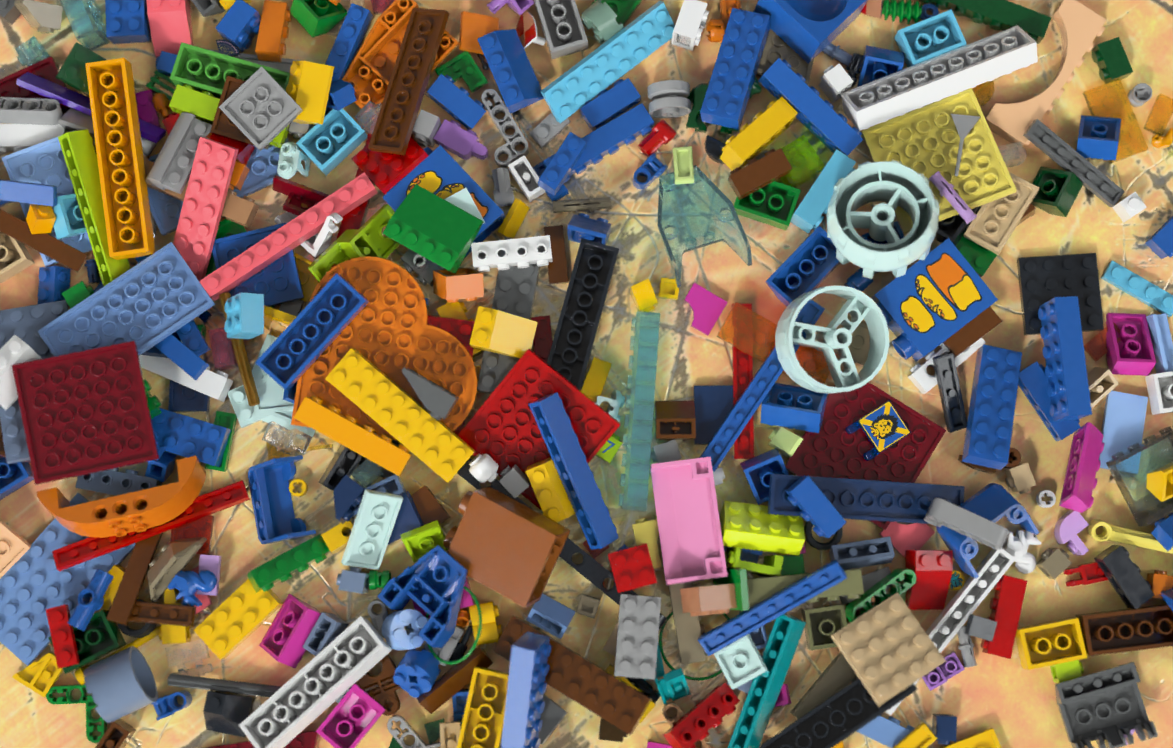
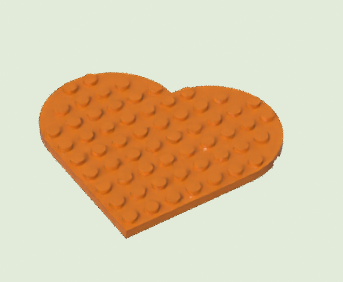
M356 257L331 268L316 285L310 302L336 273L340 274L370 302L298 379L291 425L309 427L295 419L294 416L304 398L314 395L323 400L321 404L327 407L332 405L340 410L339 414L345 417L348 414L356 418L359 425L364 426L366 424L374 428V433L377 435L385 434L393 440H397L325 379L351 348H355L424 408L426 407L402 372L404 367L410 368L458 396L459 399L448 418L440 420L451 431L457 429L469 415L476 399L478 385L476 368L471 355L456 337L443 329L427 325V304L417 281L398 264L379 257Z

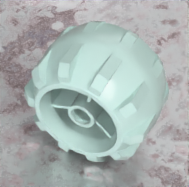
M896 160L873 163L867 161L858 164L856 170L849 173L845 178L839 179L834 186V193L828 204L826 216L827 237L831 238L836 247V258L842 265L851 262L863 268L862 277L872 279L874 272L892 271L893 275L897 278L906 275V269L909 264L918 259L925 260L929 254L931 243L938 228L939 202L935 200L934 194L929 187V180L924 174H918L911 168L902 165V162ZM876 201L889 202L888 204L880 203L875 205L871 212L856 211L867 203ZM897 206L909 214L913 223L911 231L901 240L893 229ZM854 228L869 229L872 239L878 242L887 241L888 244L871 243L863 239Z

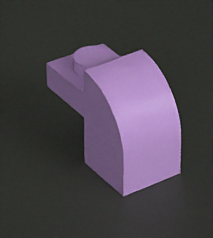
M1068 511L1055 525L1054 535L1057 543L1065 544L1067 542V548L1071 553L1084 555L1089 550L1077 534L1089 524L1078 511Z

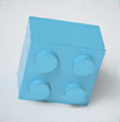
M241 292L227 299L224 306L225 313H227V321L224 325L227 338L252 339L264 334V294Z

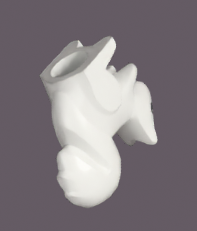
M1017 530L1015 536H1013V532L1009 531L1002 549L1016 559L1015 567L1019 572L1023 574L1031 573L1035 569L1037 561L1035 556L1027 552L1029 545H1041V542L1035 534L1026 530L1025 532Z

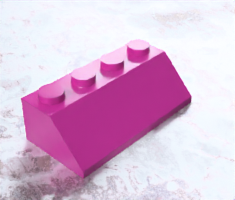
M1087 422L1073 435L1059 504L1061 507L1080 513L1091 508L1094 497H1092V491L1097 485V478L1095 476L1101 465L1099 455L1104 449V442H1102L1103 434L1090 422Z

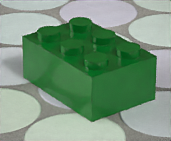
M774 181L741 200L736 197L732 213L786 231L801 190Z

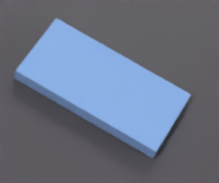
M1111 391L1107 394L1101 431L1104 449L1099 455V460L1101 461L1100 468L1130 474L1138 473L1148 397Z

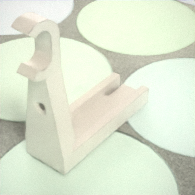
M286 211L282 215H278L274 222L277 224L288 223L296 218L297 215ZM333 212L326 218L320 233L315 234L300 245L311 255L317 257L328 248L332 233L339 230L333 221L339 223L343 220L338 213Z

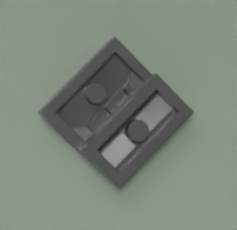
M545 694L543 695L545 706L540 718L543 723L538 735L542 745L567 714L563 708Z

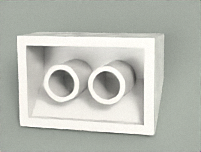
M16 335L0 349V406L5 410L18 399L12 365L42 359L28 344Z

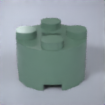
M602 0L595 1L581 16L583 25L588 30H593L594 37L600 44L606 42L624 28L621 22L619 24L616 22L617 15L606 2L602 4Z

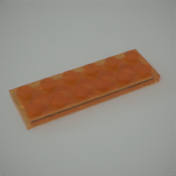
M735 302L716 337L764 363L775 347L777 325ZM800 345L795 353L800 366L810 377L824 384L830 371L823 352L812 347ZM783 370L782 374L789 377L787 373Z

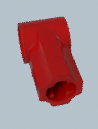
M662 119L638 145V148L645 156L649 157L662 145L669 143L677 132Z

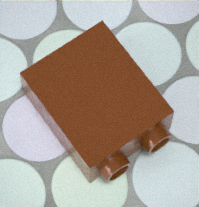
M490 486L473 492L468 491L458 507V511L464 514L458 527L454 526L449 530L444 539L443 547L448 549L447 553L467 569L468 577L524 608L536 603L544 592L571 530Z

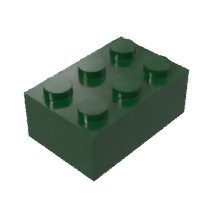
M76 42L55 78L89 96L85 63L104 61L106 59Z
M101 610L93 614L85 631L73 626L80 663L63 667L65 674L74 672L127 645L117 623L106 619L109 611ZM50 636L48 638L53 647L52 638Z

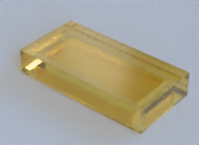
M1161 93L1158 95L1143 129L1158 136L1164 134L1173 114L1172 98Z

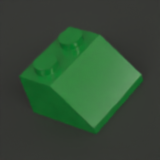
M293 0L290 10L293 17L312 38L328 33L348 13L340 3L334 5L328 0Z

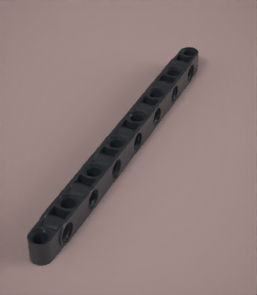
M469 458L457 473L477 490L482 489L481 483L469 472V463L472 460ZM494 479L491 482L490 487L531 508L520 498H514L498 480ZM567 537L559 555L560 558L618 605H620V594L638 595L633 590L618 593L613 574ZM581 553L583 555V562L575 564L572 561L573 554ZM605 578L613 579V588L605 589L603 587V580ZM661 613L659 619V630L668 620Z

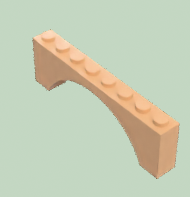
M1063 0L1052 16L1061 35L1062 59L1057 75L1051 85L1038 96L1024 102L1014 104L996 103L985 117L991 131L1019 149L1024 144L1028 146L1031 142L1023 136L1034 120L1038 119L1042 123L1044 122L1042 117L1045 113H1050L1054 107L1052 102L1055 98L1059 99L1064 92L1063 85L1065 82L1069 83L1075 75L1073 70L1075 67L1079 68L1085 60L1083 57L1084 53L1091 51L1095 45V42H1093L1096 36L1099 38L1105 30L1103 25L1107 19L1077 0Z

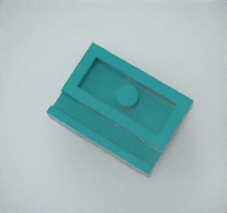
M682 668L669 671L663 675L662 679H654L664 705L670 699L675 701L691 694Z

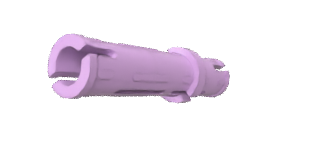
M939 171L929 178L940 191L941 197L944 196L967 224L977 217L953 189L952 183L949 184Z

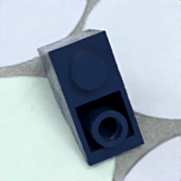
M347 475L344 476L333 490L336 519L343 524L353 517L354 510L358 505L360 506L365 492L362 486Z

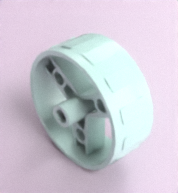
M840 285L824 286L803 293L783 311L775 333V348L778 360L784 371L801 387L825 394L849 392L864 386L881 370L889 349V330L881 309L869 296L852 287ZM817 294H833L847 300L827 327L795 322L802 307ZM848 313L851 315V321L848 320ZM864 319L870 335V349L868 358L862 370L858 373L848 346L852 341L851 334ZM839 324L844 326V328L836 329ZM802 331L806 333L805 339L802 338ZM793 344L812 347L823 352L835 387L817 382L804 371L795 356ZM833 349H838L840 359L837 360ZM841 363H842L843 366H844V371H843V372H842L841 369H840Z

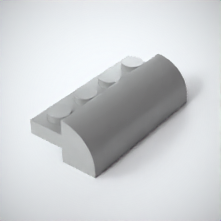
M181 113L145 180L146 184L161 190L166 188L181 194L190 178L200 137H206L210 133L212 125L196 119L193 114Z

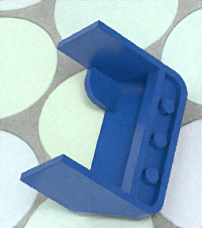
M303 455L275 458L252 466L248 470V481L257 534L260 543L263 545L316 534V530L306 531L305 522L301 518H295L292 497L289 491V480L293 479L296 474L294 462L302 460Z
M997 483L988 484L959 505V507L994 523L1005 516L1009 522L1019 524L1022 529L1036 535L1040 533L1025 508L1003 486ZM943 525L936 527L947 548L952 550V556L962 572L977 579L979 575L969 561L978 553L977 542Z

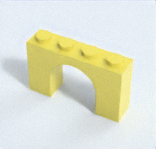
M655 515V520L647 521V518L635 520L636 524L632 525L636 546L647 544L653 569L662 567L657 546L659 530L657 516Z

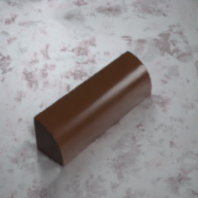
M481 646L475 648L465 660L457 663L436 680L429 692L419 695L417 697L419 704L430 714L436 711L471 682L474 667L488 668L493 664L486 651Z

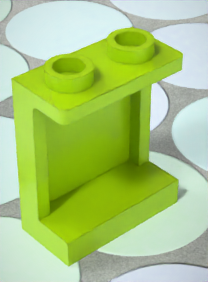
M727 548L724 552L726 568L746 569L747 573L766 577L781 575L783 556H764L762 565L740 560L741 548Z

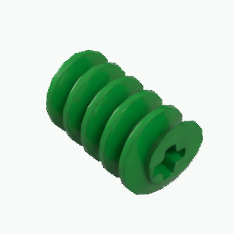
M896 0L882 1L884 20H887L890 15L892 22L895 21L896 17H899L900 23H902L904 18H906L907 24L912 19H914V24L919 22L922 3L919 6L917 0L913 4L911 0H907L905 4L904 0H898V2Z

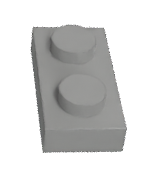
M551 112L529 135L544 148L570 124V120L567 118L562 123H559Z

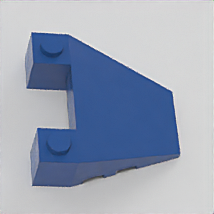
M438 545L418 559L417 563L403 570L404 572L399 576L392 578L380 592L378 598L393 610H403L410 599L414 600L431 616L418 635L431 647L443 648L455 632L467 569Z

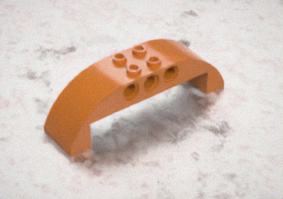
M197 456L176 460L179 482L70 506V502L57 487L37 491V497L55 519L73 533L86 537H121L129 532H143L147 528L162 525L183 513L199 495L206 479V471Z

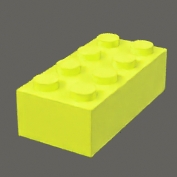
M724 500L719 515L723 546L799 556L805 541L802 516L768 514V506Z

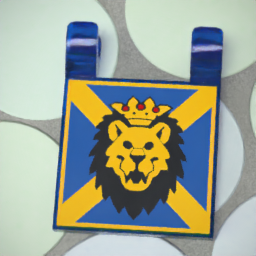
M890 400L845 428L848 434H852L861 428L874 448L863 454L866 461L871 460L911 433Z

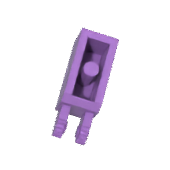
M445 119L433 138L435 144L441 145L444 149L464 160L470 159L472 155L482 160L489 156L487 148L479 142L477 134L470 129L466 131L460 128L461 125L454 120L448 121Z

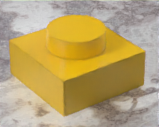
M661 278L658 298L678 300L680 280Z

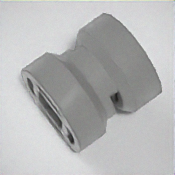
M1145 83L1136 85L1127 95L1128 103L1133 107L1142 106L1152 97V89Z

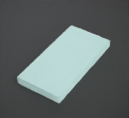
M365 489L341 560L343 565L379 570L403 501L401 495Z

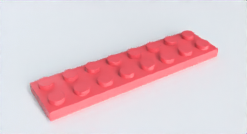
M200 137L173 241L174 246L199 281L205 278L239 150L206 137Z

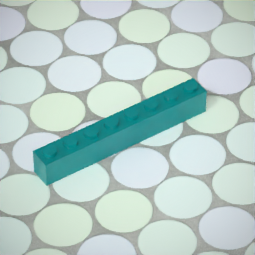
M783 614L776 618L762 655L768 671L753 679L728 748H758L760 746L804 630L805 621L788 614Z

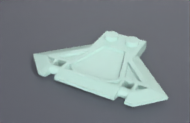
M267 334L256 361L272 345L277 337ZM256 363L253 366L252 375L260 404L255 406L249 405L244 385L228 392V397L241 428L262 420L312 440L316 430L310 427L291 425L294 403L283 400L284 389Z

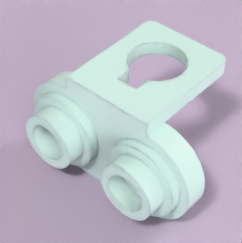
M286 142L280 149L277 173L284 179L292 178L296 171L308 177L311 160L299 150L298 145L294 142ZM303 160L305 161V169H303L301 164Z
M614 390L610 398L597 396L596 403L600 406L602 402H608L607 412L620 422L618 412L619 407L624 405L625 396H622L618 390Z

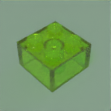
M805 135L782 148L792 167L789 174L781 177L785 185L797 188L821 173L825 167Z

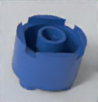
M415 648L405 653L395 670L393 681L408 692L410 696L417 698L419 695L431 690L441 669L439 670V661L431 652L424 649L415 651Z

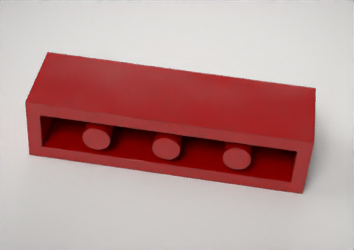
M1003 575L994 586L996 592L995 596L991 598L990 609L992 610L990 617H987V619L997 622L992 641L982 639V652L1011 659L1027 580Z

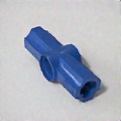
M100 569L96 570L88 587L79 593L78 605L68 624L85 631L94 612L103 606V596L114 576Z

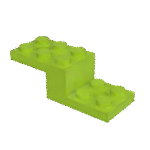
M384 204L360 229H347L308 267L318 282L321 281L334 264L338 265L352 258L364 256L386 259L400 245V243L387 236L383 237L382 228L387 226L394 214L389 204Z

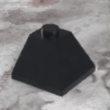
M207 691L203 710L206 730L245 737L246 735L239 725L250 716L253 697L227 692Z

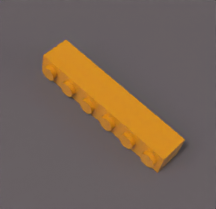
M314 395L304 398L294 416L295 419L398 476L403 473L413 455L403 444L395 445L392 443V438L385 434L377 435L374 433V428L366 424L364 426L359 425L356 418L348 414L346 417L339 414L340 410L332 405L327 407L321 404L323 400Z

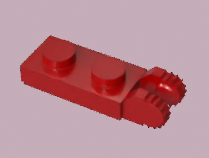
M1096 561L1063 571L1065 575L1077 572L1080 574L1081 579L1067 581V587L1081 584L1088 585L1108 580Z

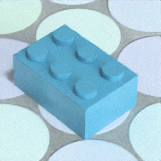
M952 9L900 29L894 37L900 52L904 53V61L907 68L967 44Z
M343 108L339 111L332 109L324 117L323 125L316 124L296 144L327 176L368 136Z

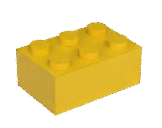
M1069 617L1017 628L1015 639L1023 669L1031 670L1087 658L1078 618Z

